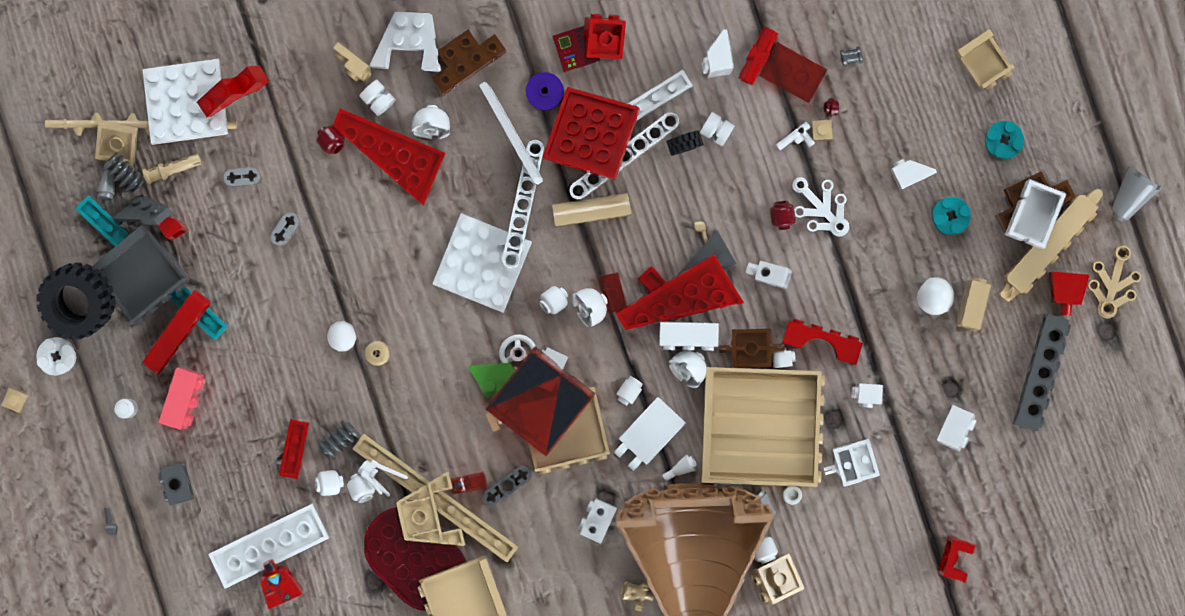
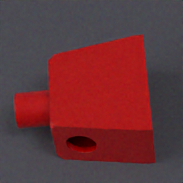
M1049 272L1051 302L1061 304L1060 315L1071 316L1072 305H1082L1089 279L1088 274Z

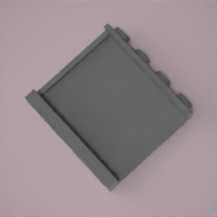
M149 225L138 227L92 266L93 270L98 269L101 271L100 275L102 277L106 276L109 280L107 283L114 290L111 294L115 296V302L130 321L126 324L127 327L133 324L137 326L145 320L144 316L146 314L151 315L158 310V304L161 302L164 304L172 298L171 294L174 291L176 293L181 291L186 286L184 283L189 280L188 276Z

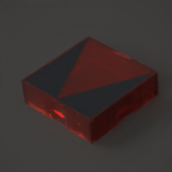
M534 346L485 410L543 455L547 456L593 399L595 392L576 377L562 370L554 360Z

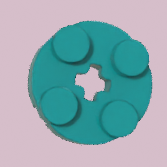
M999 121L988 129L985 137V146L992 156L1004 160L1016 156L1023 148L1024 135L1020 127L1014 122ZM1001 135L1009 137L1008 145L1000 143Z
M946 197L938 201L932 210L934 226L939 232L946 235L959 234L968 227L971 219V210L962 199ZM954 211L956 219L949 221L946 213Z

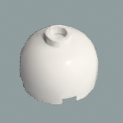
M428 105L426 108L420 109L413 117V134L426 139H432V136H438V139L447 137L450 134L448 115L435 105Z
M585 288L572 294L573 306H578L580 311L577 315L587 327H592L604 319L607 311L606 304L608 303L604 294H600L592 288Z
M681 351L669 361L671 363L669 368L680 381L683 379L687 381V386L691 388H697L705 379L707 372L706 363L704 362L705 358L699 352Z

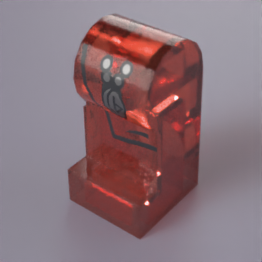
M485 471L451 478L452 494L488 488Z

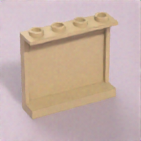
M594 387L581 389L590 397L589 401L547 453L557 395L519 404L535 472L539 471L540 474L551 472L550 468L554 467L562 470L570 468L569 464L577 462L578 466L589 463L588 459L595 458L596 461L607 459L610 451Z
M484 555L419 580L421 586H418L421 598L425 597L427 604H424L427 615L507 616Z

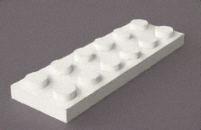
M312 503L208 555L224 588H228L265 570L263 563L273 559L275 564L329 539V536Z

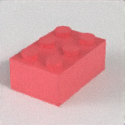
M176 367L158 423L179 430L187 429L188 426L192 425L194 419L192 411L199 404L200 397L197 396L199 390H203L206 382L203 373L184 367Z

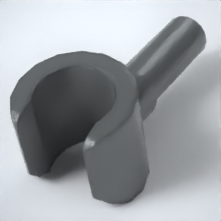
M104 508L106 515L105 531L108 534L116 535L118 526L117 524H111L109 508Z

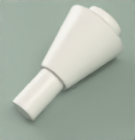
M686 454L673 469L663 474V478L667 481L676 475L679 476L696 471L697 463L693 456L689 457Z

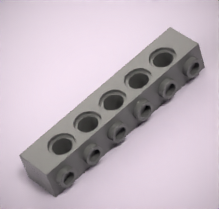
M1050 314L1043 315L1013 420L1014 425L1034 431L1042 428L1044 423L1042 415L1044 409L1047 410L1050 402L1048 394L1054 388L1055 380H1053V377L1060 367L1058 359L1065 350L1066 344L1063 342L1065 336H1068L1070 332V320ZM1051 331H1055L1058 335L1054 342L1049 338ZM1046 349L1052 351V357L1049 360L1044 357ZM1042 367L1047 370L1045 378H1041L1038 374ZM1036 386L1042 389V393L1038 397L1033 393V389ZM1032 404L1037 409L1034 415L1028 413V407Z

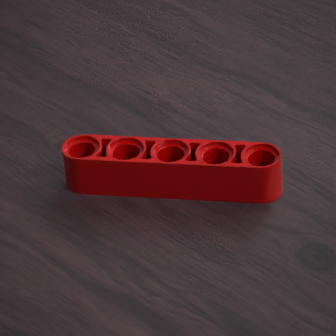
M194 290L144 358L142 364L156 375H159L207 310L211 301L197 290Z

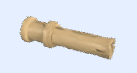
M196 153L165 165L160 163L157 167L148 170L142 169L149 186L154 181L166 180L172 174L202 165L199 154Z

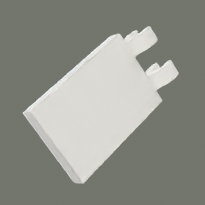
M657 397L621 435L619 440L623 443L614 453L620 458L629 448L637 455L628 464L634 471L642 461L647 465L686 422Z

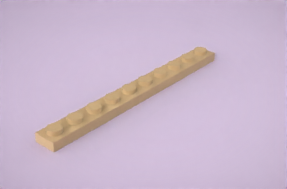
M365 433L353 447L354 451L369 462H372L374 459L377 463L406 475L408 478L403 479L382 470L410 492H414L430 482ZM444 491L433 493L437 512L459 528H462L463 531L504 561L508 562L519 546Z

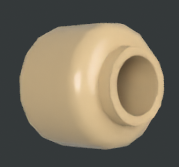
M382 341L371 342L365 349L366 360L374 366L385 364L390 358L389 346Z

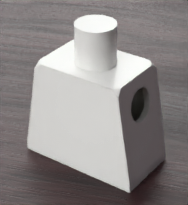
M760 261L759 265L749 262L746 273L754 275L756 281L786 290L792 274L789 268ZM765 270L770 271L768 276H764Z

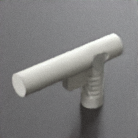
M807 122L803 123L778 142L776 147L781 151L792 141L799 144L805 140L804 142L810 148L815 144L806 132L811 128ZM803 128L804 134L799 133L798 130Z

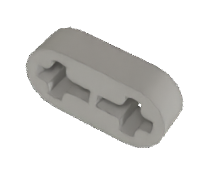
M253 167L230 169L225 172L223 179L231 187L257 184L261 179V174ZM250 171L257 174V177L252 182L249 178H244V175H249ZM231 173H234L235 176H241V179H235L234 183H232V181L228 180V177L231 176Z
M286 213L281 218L271 234V240L275 245L283 246L290 240L300 224L299 217L296 214ZM293 216V221L296 222L295 225H289L286 229L285 227L288 224L286 218H292ZM285 230V233L283 234V237L285 238L284 241L280 240L279 242H277V237L275 235L277 233L281 234L282 231Z

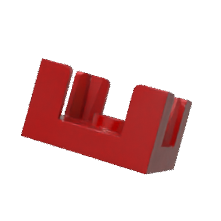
M948 536L938 573L943 577L966 583L968 574L954 568V565H956L958 560V550L974 554L976 545Z

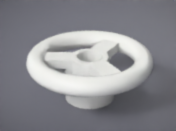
M512 335L501 344L499 350L501 363H509L513 360H527L529 355H526L524 348L521 347L520 340L526 342L530 346L531 352L537 356L536 345L527 336ZM515 341V347L511 349L510 356L505 358L506 347ZM516 350H520L522 352L521 357L515 356L514 353ZM514 367L516 372L520 369V367Z

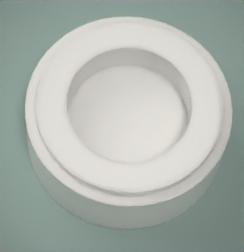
M787 486L783 490L782 496L785 502L794 505L800 502L802 492L797 486Z

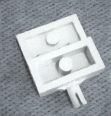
M869 439L832 449L834 465L823 468L826 471L824 472L825 475L837 472L843 487L880 476Z

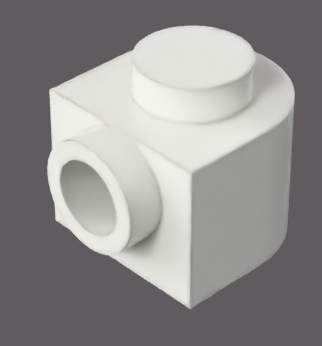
M785 348L784 352L775 351L772 355L773 369L793 366L792 362H796L794 350L786 351Z

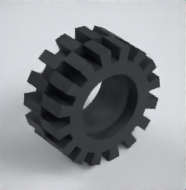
M699 130L685 133L666 141L671 156L704 145Z

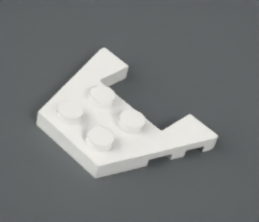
M394 12L370 63V67L374 69H389L391 50L424 51L421 69L424 71L440 72V64H438L437 59L438 49L434 39L436 36L433 16L430 13Z

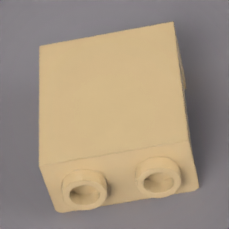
M990 29L955 52L980 91L984 88L989 90L996 85L995 80L1000 77L1004 80L1013 74L1011 70L1015 68L1013 64L1009 63L992 38L994 35Z

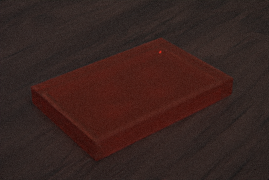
M777 42L759 77L809 104L828 69Z

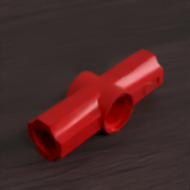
M767 27L763 28L757 42L753 44L746 58L747 61L738 79L753 86L761 68L764 67L770 55V50L778 36L777 32Z

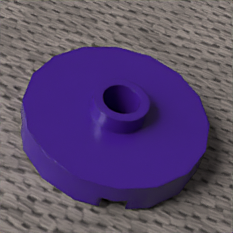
M540 72L534 75L526 86V96L529 103L539 110H551L557 107L564 95V87L561 80L549 72ZM542 88H547L549 90L548 93L542 94Z

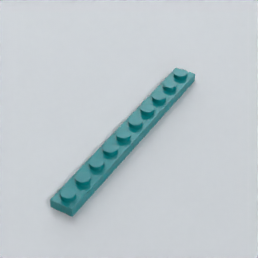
M90 195L76 207V210L115 247L130 235L121 224H116L113 217ZM185 286L177 293L174 291L171 294V300L181 308L192 291ZM209 307L197 322L214 340H217L229 327Z

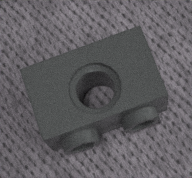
M185 462L160 468L158 477L160 483L164 484L165 491H163L165 502H169V506L195 499ZM173 479L179 481L180 486L178 489L172 488L171 481Z

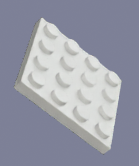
M219 59L143 69L152 145L228 134L225 108L207 118L197 104V101L222 79Z
M461 213L433 285L504 313L532 242L524 240L518 268L514 271H508L502 265L508 232ZM513 238L509 243L511 246L517 247L520 245V240ZM508 257L505 262L507 265L512 266L516 263V259Z

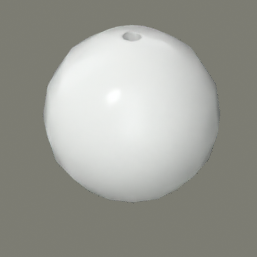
M939 277L929 278L918 291L916 300L919 307L925 313L941 315L952 307L954 291L945 279Z

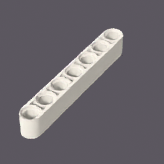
M667 113L630 140L625 151L629 153L630 158L628 161H622L619 171L673 132L679 124L678 116L674 113ZM666 118H674L676 124L673 127H668L665 124ZM651 129H658L660 136L652 138L649 134ZM637 140H642L645 143V147L642 150H637L634 147V143ZM586 173L571 185L570 195L575 200L584 199L609 180V178L597 175L599 182L592 185L588 181L592 173ZM581 186L584 189V193L581 196H575L573 194L574 187Z
M532 140L528 143L526 150L536 168L540 171L544 146L539 140ZM537 146L540 148V152L533 154L530 152V148ZM524 164L521 170L502 257V265L508 271H514L519 266L537 185L530 177ZM524 183H530L532 185V189L530 191H524L522 189V185ZM525 201L528 203V208L521 210L518 207V203ZM516 220H522L524 226L516 228L513 223ZM517 238L520 240V245L513 247L509 243L510 240ZM508 257H514L516 263L509 266L505 260Z

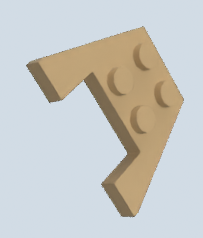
M449 471L396 502L404 540L458 546L465 545L462 528L442 532L433 493L453 489Z

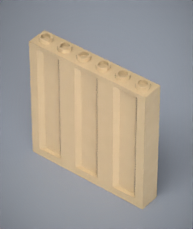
M706 367L701 482L818 487V483H821V471H818V463H822V452H819V444L823 442V433H819L820 425H823V414L820 413V406H824V394H821V387L825 385V375H822V371Z

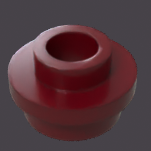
M829 98L824 103L823 109L827 117L838 114L839 102L834 100V98Z

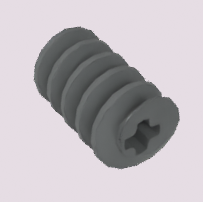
M118 151L106 161L102 170L110 169L108 176L115 174L113 181L121 180L119 187L126 185L125 193L128 191L134 192L143 184L145 178L139 179L140 173H133L135 168L133 166L128 168L129 161L123 162V155L117 157Z
M342 420V428L336 425L337 432L329 430L330 437L323 435L324 442L319 439L317 440L318 447L328 460H331L329 454L333 457L337 456L335 450L343 451L341 445L348 447V441L353 443L355 441L353 435L357 438L360 437L350 422L346 423Z

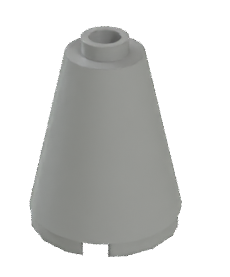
M1129 166L1111 210L1114 212L1112 216L1121 222L1123 219L1129 220L1162 187Z

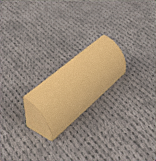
M628 193L552 205L555 227L631 215Z

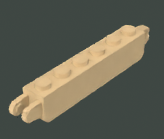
M1094 189L1086 196L1078 195L1073 198L1057 216L1046 247L1039 249L1031 246L1004 276L1006 284L999 294L1006 302H1009L1018 294L1027 293L1033 287L1032 282L1036 278L1040 279L1045 274V267L1048 264L1052 265L1059 258L1057 254L1061 249L1065 251L1072 243L1070 239L1074 235L1078 236L1084 230L1083 225L1086 221L1091 222L1097 215L1095 211L1099 208L1096 204L1103 196L1100 189Z

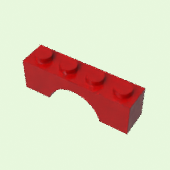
M793 318V321L787 322L781 343L802 348L805 343L812 339H823L834 348L836 360L857 365L863 345L862 342H859L858 337L848 335V338L840 336L841 332L831 329L828 333L822 331L823 327L815 324H812L811 327L805 326L804 321Z

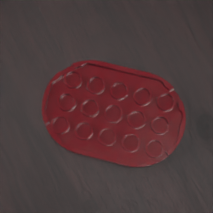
M397 507L379 514L369 525L364 537V554L371 569L404 603L421 611H426L424 604H427L425 597L421 598L418 586L421 585L419 580L466 562L462 551L457 545L404 540Z

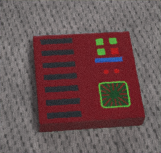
M584 26L552 36L564 73L600 62V58H587L584 56L586 37L583 36Z

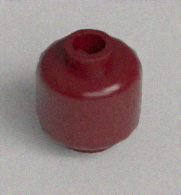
M324 126L318 131L316 142L325 153L337 154L344 148L345 138L334 126Z
M789 201L775 202L774 206L770 208L771 224L779 227V230L790 229V225L796 222L794 206L789 204Z

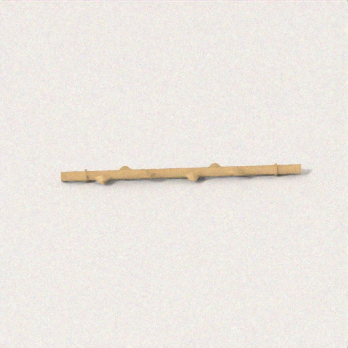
M94 113L91 120H45V128H73L77 136H81L85 128H98L100 121L144 128L148 136H150L149 122L138 121L134 113H131L126 121L102 120L99 113ZM227 121L228 129H237V122Z

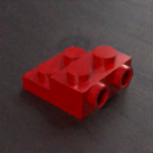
M591 14L590 17H585L583 36L586 37L584 56L587 58L622 59L626 21L620 19L619 15H609L608 18H602L601 14Z

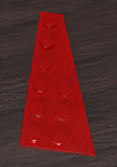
M340 108L332 126L424 206L446 153Z
M712 254L616 312V316L625 330L656 322H664L674 318L708 312L713 309L743 304L744 301L715 254Z

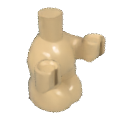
M625 581L621 590V599L634 601V610L642 611L643 604L641 602L644 599L653 601L654 594L647 592L649 586L645 582L635 585Z

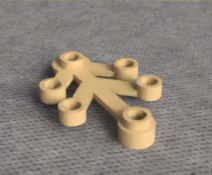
M1124 245L1118 246L1114 251L1116 262L1111 279L1104 269L1103 262L1096 261L1092 264V270L1098 273L1108 290L1105 298L1099 289L1100 284L1097 280H1090L1087 283L1088 290L1093 291L1099 302L1097 310L1103 318H1112L1117 312V307L1128 301H1133L1137 297L1134 290H1127L1124 296L1114 300L1116 292L1132 283L1139 282L1142 278L1140 272L1133 271L1127 278L1119 282L1124 261L1128 260L1131 256L1130 249ZM1120 250H1123L1125 253L1123 257H1120L1118 254ZM1097 263L1101 265L1099 271L1095 269ZM1134 273L1138 275L1137 280L1132 279ZM1092 282L1096 283L1095 289H1092L1090 287V284ZM1128 292L1133 293L1132 299L1127 297ZM1106 305L1110 307L1108 313L1104 311Z

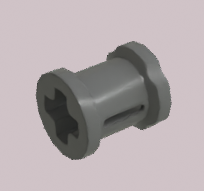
M860 46L853 50H840L843 67H847V64L863 63Z

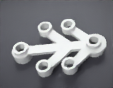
M802 177L796 178L792 183L793 190L797 193H803L817 209L798 206L795 208V216L797 218L803 216L825 217L830 223H818L815 220H811L807 223V229L810 232L831 230L835 236H844L849 231V223L844 219L846 196L838 194L835 197L834 201L837 204L835 217L830 211L833 182L825 180L822 183V203L808 188L806 179ZM799 181L804 184V187L801 189L797 187V182ZM829 182L831 188L825 189L824 183ZM839 196L844 198L843 203H838L837 198ZM798 208L803 210L801 216L796 214ZM811 222L816 224V228L814 230L810 229L809 224ZM838 223H841L843 225L842 230H838L836 228V225Z

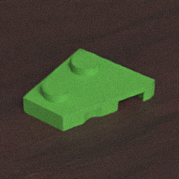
M511 362L471 365L468 367L487 399L502 391L516 374V370Z

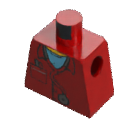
M273 559L263 563L266 573L261 575L260 582L268 609L302 595L303 588L287 565L277 567Z

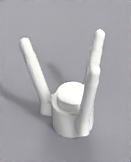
M374 459L371 463L366 460L358 470V473L379 494L384 493L387 497L390 496V493L374 478L378 472L376 467L403 479L408 478L400 472L377 463Z

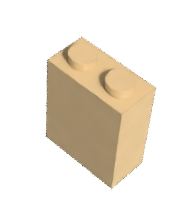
M973 278L971 281L966 282L956 326L971 330L981 329L991 288L990 284H986L987 280Z

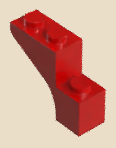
M260 65L247 66L235 78L221 79L197 101V104L208 118L239 98L258 92L270 80Z

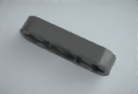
M519 466L488 488L483 494V501L489 506L498 504L530 480L531 470L527 466ZM519 470H526L528 472L526 475L527 479L520 478L517 481L520 484L516 486L514 479L510 476L514 475L516 478L520 474ZM503 481H511L513 484L512 490L504 491L502 489ZM498 486L504 496L501 497L498 494L495 497V502L492 500L488 501L486 499L488 497L487 493H495L497 491L495 487Z

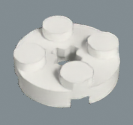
M53 337L46 339L37 350V365L49 375H62L73 368L76 362V352L72 344L64 338ZM58 351L61 359H57L55 362L51 356L52 353Z

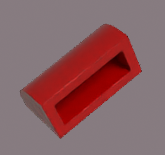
M166 217L157 225L165 237L172 241L189 230L182 221L171 217Z

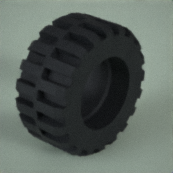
M75 262L74 264L69 263L58 268L43 280V283L38 288L40 293L36 296V301L39 302L37 310L41 312L42 316L40 318L42 321H46L48 324L46 327L49 330H55V334L58 336L65 335V339L71 340L74 338L80 340L93 335L109 322L111 314L114 313L115 309L112 305L115 303V296L111 294L114 290L112 286L108 285L107 282L109 280L107 277L100 275L101 271L98 269L93 270L91 265L85 264L82 266V263ZM65 286L75 287L86 296L89 303L87 316L76 315L67 308L63 299Z

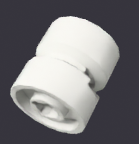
M375 80L359 96L366 104H371L370 108L379 116L396 99L389 92H384L385 87L378 80Z
M712 112L701 129L700 134L707 138L712 137L713 142L723 147L735 125L727 120L721 121V117Z

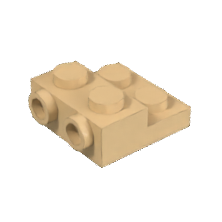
M337 42L333 49L336 51L335 55L337 58L345 63L344 67L347 69L345 73L356 82L359 79L366 83L372 75L370 73L372 69Z
M789 553L752 570L753 575H751V579L755 585L759 586L761 591L759 597L767 605H773L805 589Z

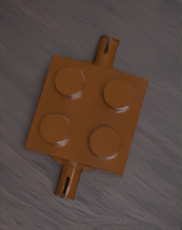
M771 328L733 329L731 344L719 345V348H726V350H719V353H731L733 368L772 367L773 351L784 352L785 348L777 347H785V344H773Z

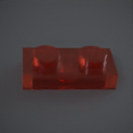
M619 273L600 276L603 292L608 301L606 304L608 313L618 312L626 307Z

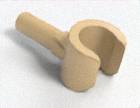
M702 221L695 222V232H701L703 241L706 243L708 238L705 223Z

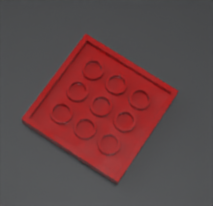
M567 87L542 158L616 180L640 108Z

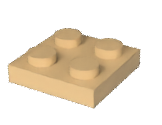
M100 121L98 123L95 159L107 161L119 151L117 157L123 155V162L129 161V165L133 166L135 163L138 128Z

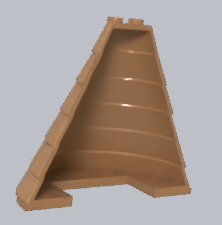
M692 482L666 485V490L663 491L652 488L635 495L624 503L623 510L619 509L616 521L665 616H727L745 580V575L765 538V533L774 519V513L768 504L763 505L761 503L760 497L746 490L728 485L719 489L714 487V483Z

